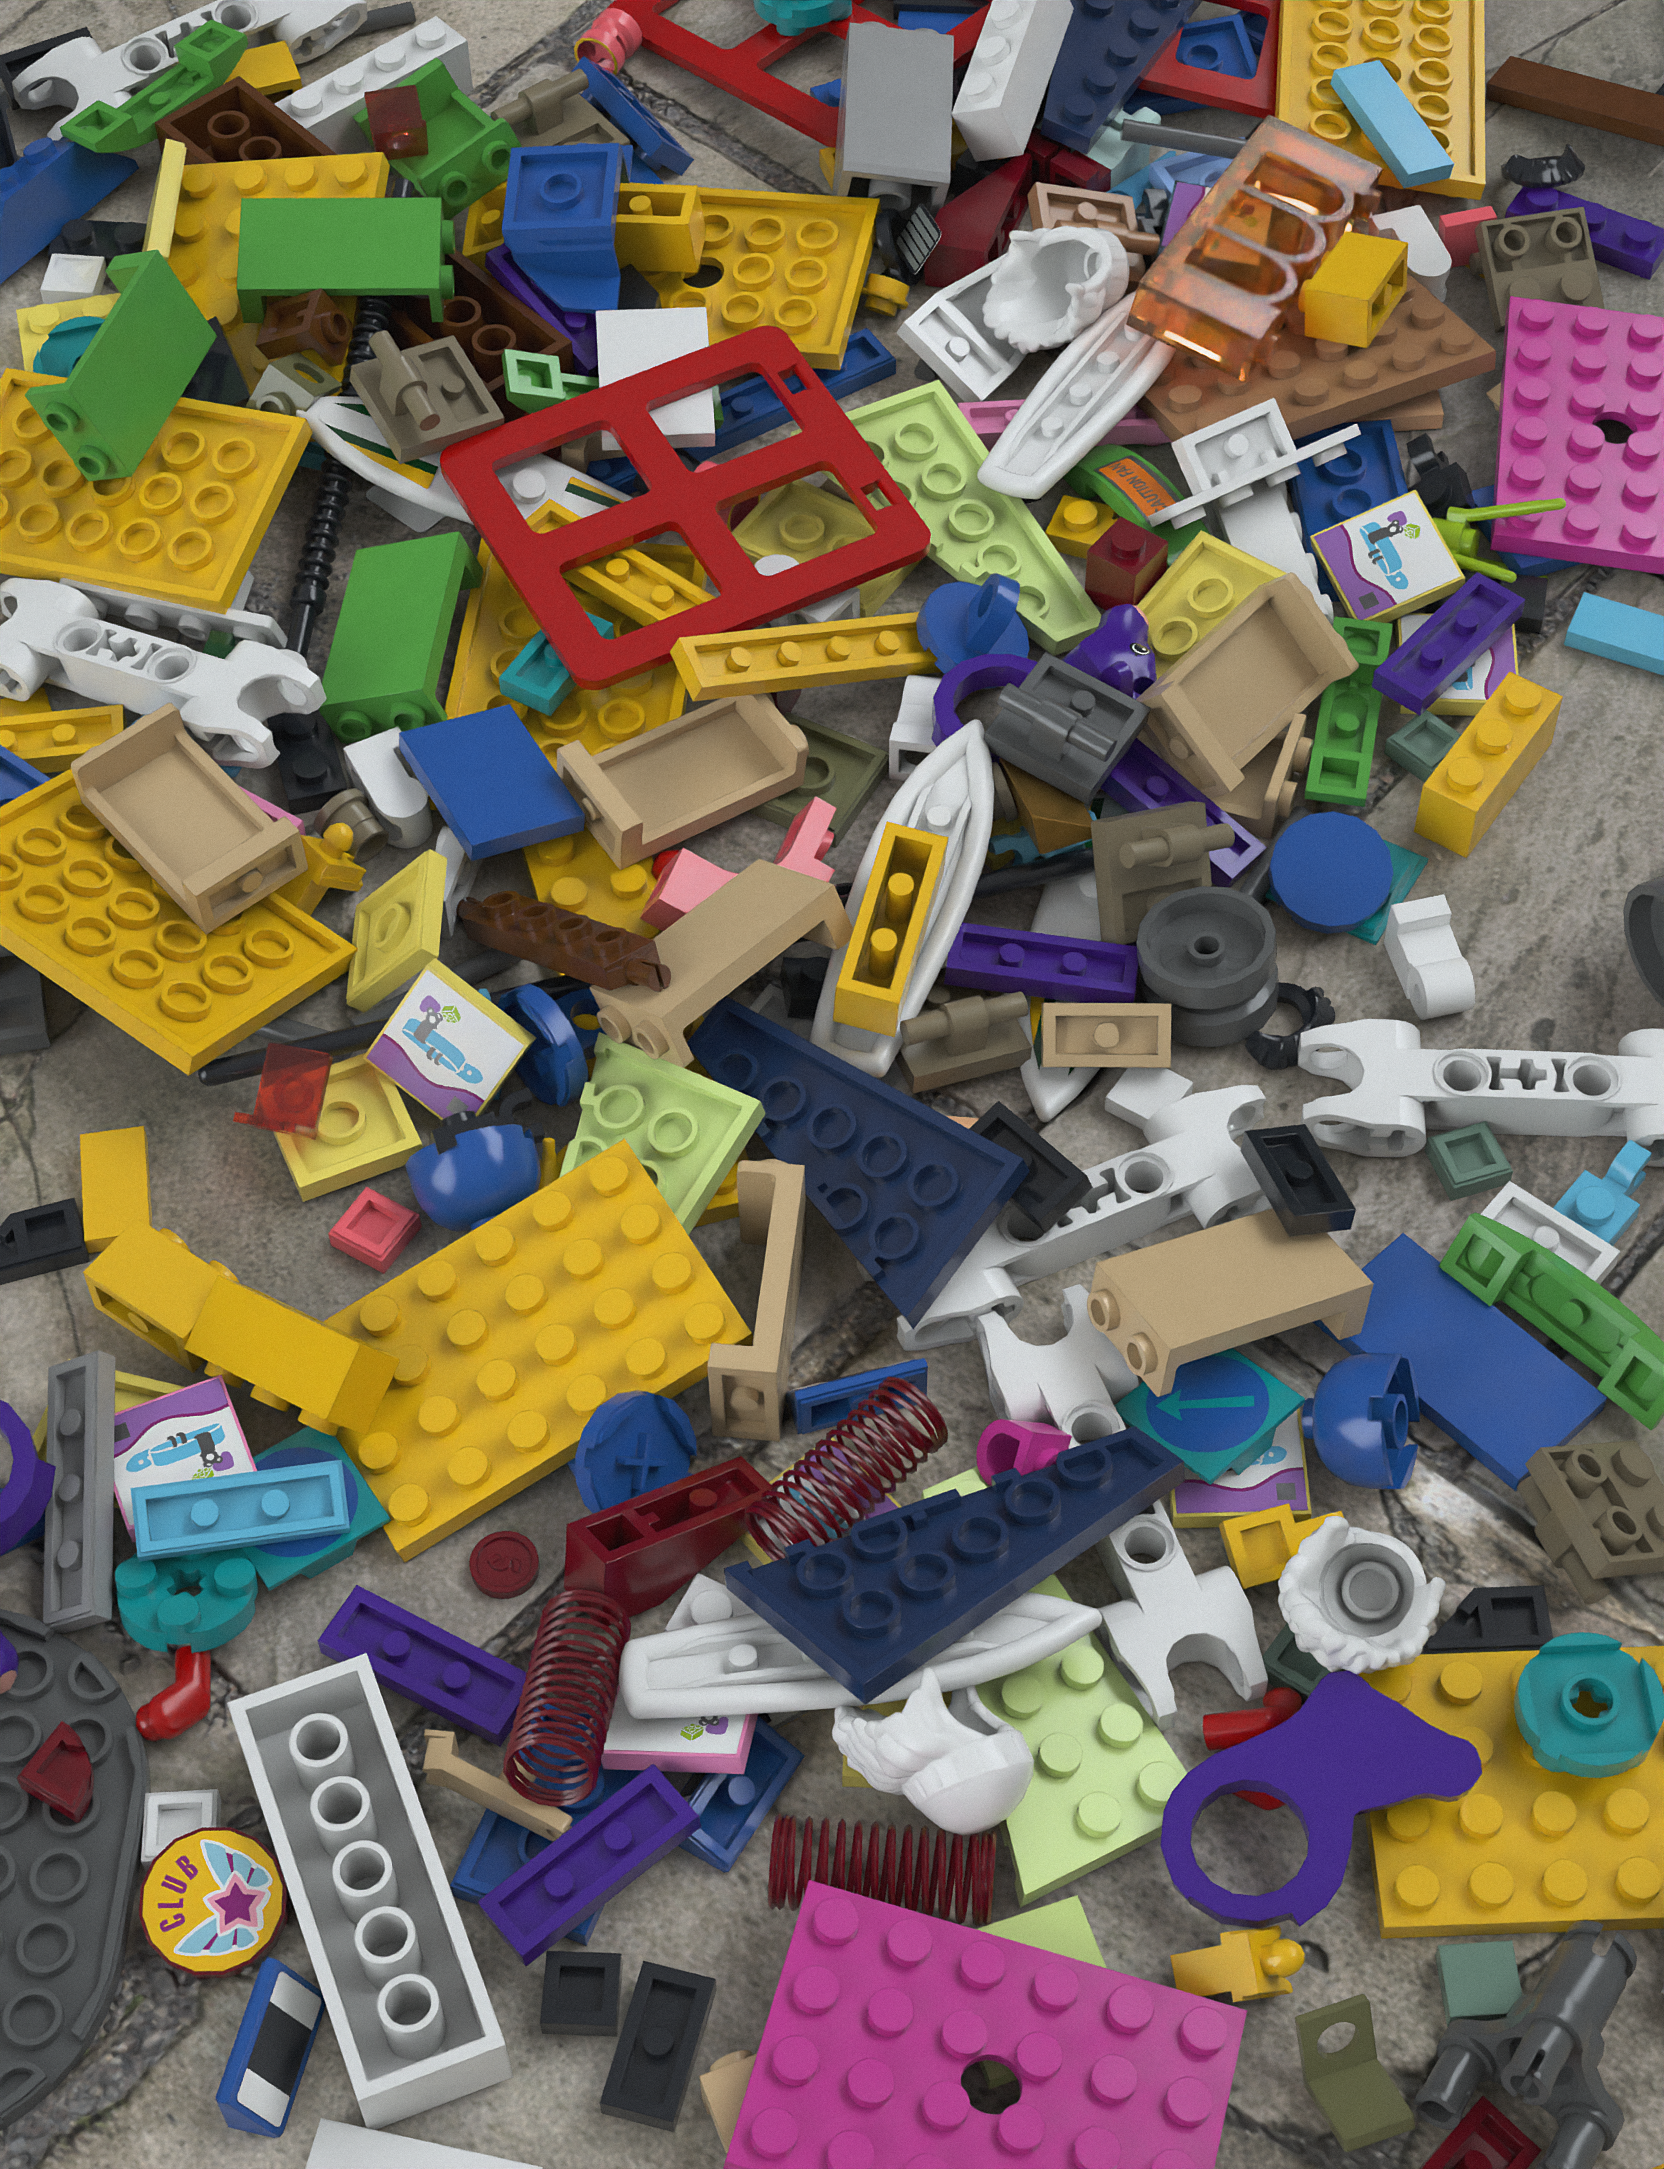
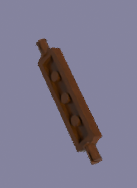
M516 891L498 892L488 896L483 902L472 897H465L466 901L461 899L457 905L456 915L464 923L468 939L609 991L630 984L634 986L642 985L650 988L652 991L660 992V987L666 989L670 983L671 971L666 965L661 964L655 941L628 932L624 928L613 927L590 919L586 915H578L555 907L551 903H543L518 894Z

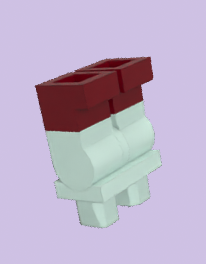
M1147 107L1137 110L1133 115H1129L1122 108L1088 154H1084L1040 134L1042 123L1032 129L1024 151L1026 154H1032V166L1039 164V176L1032 173V185L1035 182L1072 188L1080 186V189L1099 192L1109 191L1149 165V150L1152 145L1120 140L1123 119L1161 125L1160 115ZM1016 156L1008 157V162Z

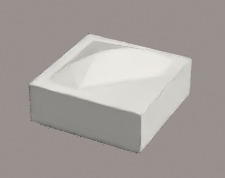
M52 253L40 289L43 303L52 304L100 295L107 274L105 272L107 269L105 257Z

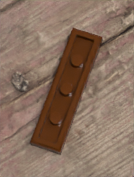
M1510 56L1487 82L1486 99L1664 147V96L1513 56Z

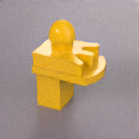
M345 823L330 825L323 833L324 839L301 835L308 870L274 891L309 916H311L329 887L359 892L363 886L361 879L366 873V869L352 863L355 857L350 853H345V851H349L353 843V831Z
M1279 1925L1259 1929L1220 1933L1222 1945L1170 1955L1177 1990L1201 1997L1231 1992L1233 2002H1241L1291 1994L1293 1992L1292 1984L1285 1977L1294 1975L1301 1969L1305 1963V1953L1302 1947L1295 1941L1279 1939L1281 1928Z

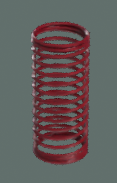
M887 1377L879 1384L878 1390L875 1389L869 1393L868 1400L864 1399L858 1403L857 1410L853 1409L848 1413L847 1420H841L837 1423L836 1430L832 1429L826 1433V1440L821 1439L815 1445V1450L811 1449L806 1452L804 1460H798L794 1463L793 1470L783 1473V1480H777L772 1484V1490L762 1493L761 1501L756 1500L750 1504V1507L745 1509V1523L750 1534L773 1561L785 1558V1553L775 1545L759 1524L755 1514L759 1513L765 1518L772 1532L785 1547L792 1544L782 1532L793 1544L810 1539L813 1546L817 1547L816 1542L808 1531L783 1509L779 1498L788 1502L801 1521L815 1535L824 1540L825 1544L842 1538V1534H850L853 1523L864 1520V1513L871 1514L875 1512V1503L881 1504L885 1502V1493L892 1494L896 1492V1483L902 1484L906 1482L907 1473L913 1474L917 1471V1463L923 1464L927 1462L928 1453L933 1454L937 1452L938 1449L943 1447V1444L947 1443L948 1429L944 1418L931 1400L916 1386L902 1378ZM888 1386L904 1393L920 1407L934 1426L937 1436L926 1418L901 1396L888 1391ZM878 1396L879 1401L874 1400V1398ZM893 1400L908 1409L921 1422L930 1437L915 1428L898 1410ZM868 1405L869 1411L863 1410ZM874 1406L883 1410L892 1425L876 1415ZM855 1416L858 1417V1421H855V1420H852V1419H853ZM863 1416L873 1420L881 1435L865 1424ZM847 1425L848 1431L842 1430V1428ZM853 1426L863 1431L873 1448L855 1435ZM886 1430H888L891 1433V1435L901 1444V1446L889 1435V1433ZM836 1435L837 1441H832L831 1438ZM842 1436L852 1440L857 1451L865 1461L844 1444ZM878 1442L889 1452L890 1455H888V1454L881 1448V1446L878 1444ZM909 1444L922 1451L923 1456L920 1458L916 1457ZM825 1445L827 1452L820 1449ZM832 1446L842 1451L856 1473L834 1455ZM897 1452L911 1461L912 1467H905ZM869 1454L878 1462V1464L869 1456ZM814 1455L816 1462L810 1461V1458ZM821 1456L832 1462L843 1480L858 1495L866 1499L870 1507L865 1508L861 1506L852 1490L836 1474L824 1466ZM884 1460H886L890 1465L898 1469L901 1472L902 1476L899 1478L894 1477L891 1469ZM804 1465L806 1473L799 1471V1468ZM811 1467L821 1471L834 1492L846 1504L857 1510L858 1518L851 1517L841 1500L826 1485L814 1477ZM873 1469L878 1474L889 1480L891 1483V1487H883L881 1480L873 1471ZM793 1476L795 1483L792 1481H788V1478ZM800 1477L809 1481L825 1504L838 1516L846 1520L848 1528L839 1526L829 1509L816 1496L804 1488ZM861 1478H863L869 1485H871L879 1491V1498L872 1496L870 1490ZM783 1486L784 1493L777 1491V1489ZM789 1487L798 1491L811 1510L826 1525L835 1530L837 1538L834 1539L828 1536L826 1530L811 1512L793 1498ZM772 1496L774 1504L766 1502V1499Z
M581 1589L562 1592L551 1598L542 1610L540 1626L537 1629L534 1649L531 1652V1660L528 1664L525 1683L523 1684L519 1706L516 1710V1718L513 1721V1729L510 1732V1741L507 1744V1751L503 1761V1773L508 1784L522 1797L540 1805L553 1807L573 1805L587 1798L596 1787L598 1771L601 1766V1756L604 1754V1744L606 1743L609 1723L612 1719V1709L614 1708L615 1697L617 1696L621 1656L624 1646L629 1641L631 1635V1622L626 1611L614 1599L599 1592ZM578 1600L592 1601L609 1608L619 1618L621 1624L611 1615L595 1608L573 1606L558 1609L555 1612L553 1610L568 1602ZM576 1611L589 1612L606 1618L617 1628L620 1636L608 1626L592 1619L571 1617L549 1623L565 1613ZM574 1622L591 1624L607 1632L614 1638L616 1645H613L605 1637L589 1630L569 1628L552 1632V1629L559 1625ZM567 1634L587 1635L600 1640L609 1649L603 1650L585 1641H560L557 1636ZM567 1645L583 1646L596 1652L576 1650ZM560 1658L567 1663H556L553 1659ZM566 1668H569V1669H579V1670L584 1671V1672H586V1673H588V1674H582V1673L572 1672V1671H569V1670L566 1669ZM590 1668H601L604 1672L598 1673ZM556 1669L564 1674L554 1675L550 1670ZM598 1679L601 1683L596 1685L588 1680ZM564 1680L577 1681V1682L582 1683V1684H584V1685H586V1686L578 1685V1684H573V1683H568V1682H566V1681H564ZM555 1681L563 1686H551L548 1682ZM594 1690L598 1695L592 1696L584 1691ZM552 1692L561 1698H549L545 1693ZM563 1692L575 1693V1694L580 1695V1696H582V1697L574 1696V1695H568V1694H565V1693H563ZM540 1696L542 1699L537 1700L536 1697ZM591 1701L595 1706L589 1707L579 1702ZM550 1704L560 1710H546L542 1705ZM561 1704H570V1705H573V1706H575V1707H577V1708L569 1707V1706H564V1705H561ZM537 1708L539 1711L534 1712L533 1709ZM588 1713L592 1718L586 1719L577 1714ZM548 1716L558 1722H544L540 1717ZM559 1716H568V1717L573 1718V1719L564 1718V1717H559ZM534 1719L537 1723L531 1724L530 1721ZM583 1724H584V1725H586L589 1729L583 1731L582 1729H579V1728L574 1727V1726H572V1725H583ZM544 1727L556 1734L547 1732L540 1733L537 1730V1728ZM567 1736H582L586 1741L579 1742ZM546 1743L564 1747L576 1754L566 1755L551 1752L538 1744ZM531 1745L534 1749L549 1757L563 1760L582 1759L585 1763L579 1766L568 1767L549 1764L535 1757L526 1747ZM519 1750L531 1761L547 1769L571 1772L582 1771L588 1768V1772L576 1778L561 1779L546 1776L532 1769L521 1758ZM514 1758L528 1773L544 1781L568 1784L578 1783L585 1779L588 1780L584 1785L573 1790L558 1791L543 1788L529 1781L518 1770Z
M780 1813L775 1817L768 1882V1906L772 1910L775 1907L779 1910L784 1907L786 1893H788L789 1908L792 1911H796L801 1903L803 1889L805 1895L808 1882L811 1880L813 1819L810 1816L805 1819L796 1892V1817L794 1815L790 1817L788 1814L783 1817ZM827 1817L822 1820L814 1879L815 1882L828 1885L830 1823ZM843 1818L838 1822L830 1886L845 1890L846 1822ZM860 1820L855 1823L846 1891L853 1893L854 1889L855 1894L869 1898L871 1887V1898L885 1902L888 1884V1903L901 1907L905 1881V1909L917 1911L921 1886L922 1914L932 1916L938 1883L939 1919L947 1921L950 1914L955 1880V1916L957 1923L961 1925L966 1918L972 1877L973 1923L976 1926H980L983 1923L985 1926L991 1924L997 1834L994 1831L989 1834L985 1830L982 1833L981 1854L979 1833L970 1834L964 1882L963 1835L953 1834L946 1885V1830L939 1828L936 1835L929 1887V1828L926 1825L923 1826L920 1831L912 1890L913 1829L908 1824L904 1827L895 1892L896 1826L892 1822L888 1825L878 1895L879 1824L875 1821L871 1825L862 1890L863 1823Z

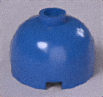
M517 1124L489 1126L455 1135L457 1145L449 1148L444 1153L438 1155L436 1144L433 1143L410 1156L405 1164L412 1190L420 1207L437 1225L450 1231L458 1232L473 1231L538 1191L541 1179L539 1155L533 1133L530 1129L524 1133L522 1125Z
M1368 1353L1349 1356L1335 1363L1318 1383L1315 1397L1305 1400L1302 1411L1304 1436L1307 1439H1314L1317 1455L1331 1474L1349 1485L1369 1489H1404L1412 1476L1418 1444L1404 1445L1408 1434V1423L1420 1422V1405L1413 1365L1409 1358H1400L1402 1354Z

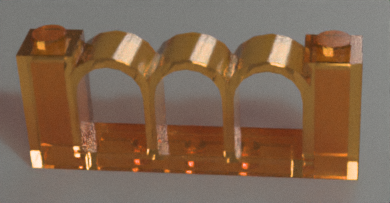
M1268 114L1140 280L1126 325L1245 382L1258 363L1265 367L1270 363L1281 339L1279 333L1289 305L1299 301L1303 283L1306 279L1313 278L1325 252L1328 250L1332 251L1345 231L1353 232L1360 220L1369 223L1372 216H1374L1383 192L1376 190L1383 168Z

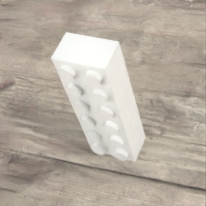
M367 1653L227 1702L366 2127L373 2130L380 2129L512 2078L513 2074L504 2038Z

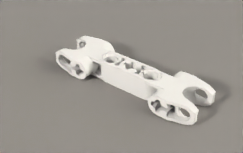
M217 0L138 35L127 43L104 53L96 41L90 37H79L57 46L17 76L12 82L14 97L22 109L36 110L53 105L72 108L74 111L58 121L47 133V137L52 140L67 141L68 139L62 136L60 130L62 125L97 100L118 108L179 64L174 45L210 19L246 34L249 44L245 50L285 41L294 63L300 64L329 52L335 45L356 31L367 20V3L365 0ZM349 12L345 17H343V18L340 19V20H337V19L340 18L342 15H344L345 13ZM47 80L45 83H43L36 89L31 90V88L37 83Z
M11 578L0 585L2 613L9 618L0 625L1 696L24 702L46 682L110 705L123 704L124 709L142 715L151 714L167 703H172L180 711L187 734L218 765L255 769L271 765L280 755V752L274 746L272 732L264 727L262 722L269 717L281 713L310 714L318 710L327 699L321 681L316 674L272 646L251 640H243L235 646L225 659L194 651L178 643L101 621L94 604L84 594L70 586L50 580ZM287 680L293 682V683H294L295 685H297L299 688H297L296 686H294L293 684H291V683L288 682Z
M1362 1019L1316 1027L1300 1034L1298 1066L1306 1069L1311 1074L1341 1080L1353 1091L1336 1096L1320 1097L1312 1102L1303 1104L1300 1125L1306 1124L1319 1146L1367 1157H1405L1421 1150L1426 1144V1130L1452 1131L1483 1121H1487L1493 1134L1573 1137L1595 1135L1626 1136L1627 1142L1632 1140L1652 1153L1650 1161L1646 1166L1664 1167V1029H1640L1627 1034L1618 1044L1619 1056L1580 1052L1462 1048L1453 1050L1421 1049L1420 1031L1415 1025L1400 1020ZM1323 1047H1336L1344 1051L1326 1053L1317 1052L1316 1050ZM1327 1120L1339 1121L1344 1123L1329 1126L1322 1125L1318 1122Z
M1238 1085L1214 1091L1199 1092L1159 1109L1149 1118L1143 1129L1144 1136L1150 1145L1140 1150L1130 1151L1082 1171L1087 1175L1093 1188L1046 1233L1012 1203L1008 1202L1005 1204L914 1330L902 1315L896 1319L898 1325L896 1337L904 1351L926 1350L977 1339V1316L995 1311L1008 1324L1022 1311L1024 1301L1016 1287L1030 1281L1039 1280L1143 1237L1191 1214L1196 1216L1203 1229H1207L1272 1209L1270 1202L1240 1151L1241 1148L1233 1142L1237 1137L1243 1135L1245 1131L1251 1130L1264 1117L1263 1105L1266 1097L1258 1085ZM1136 1190H1144L1150 1193H1138ZM1018 1238H1032L1035 1241L1025 1242L1018 1240ZM857 1260V1268L865 1281H874Z
M1081 1284L1062 1289L1064 1302L1061 1305L1064 1316V1326L1068 1335L1052 1345L1035 1346L1019 1340L1010 1330L1003 1317L999 1316L995 1311L977 1316L976 1335L988 1380L989 1399L998 1419L1038 1422L1051 1425L1072 1436L1068 1449L1081 1445L1078 1443L1081 1440H1096L1125 1430L1126 1427L1114 1404L1118 1403L1139 1386L1138 1377L1129 1369L1123 1355L1103 1332L1098 1331L1093 1326L1087 1311L1089 1293ZM1160 1499L1095 1544L1110 1580L1121 1601L1097 1608L1102 1615V1622L1096 1628L1098 1639L1160 1732L1175 1727L1174 1716L1178 1710L1174 1700L1175 1693L1168 1673L1182 1663L1202 1661L1219 1668L1231 1682L1236 1693L1242 1696L1246 1702L1263 1697L1266 1694L1268 1677L1256 1636L1252 1608L1236 1575L1229 1566H1222L1194 1576ZM1145 1553L1155 1557L1158 1561L1143 1564L1134 1561L1129 1556Z

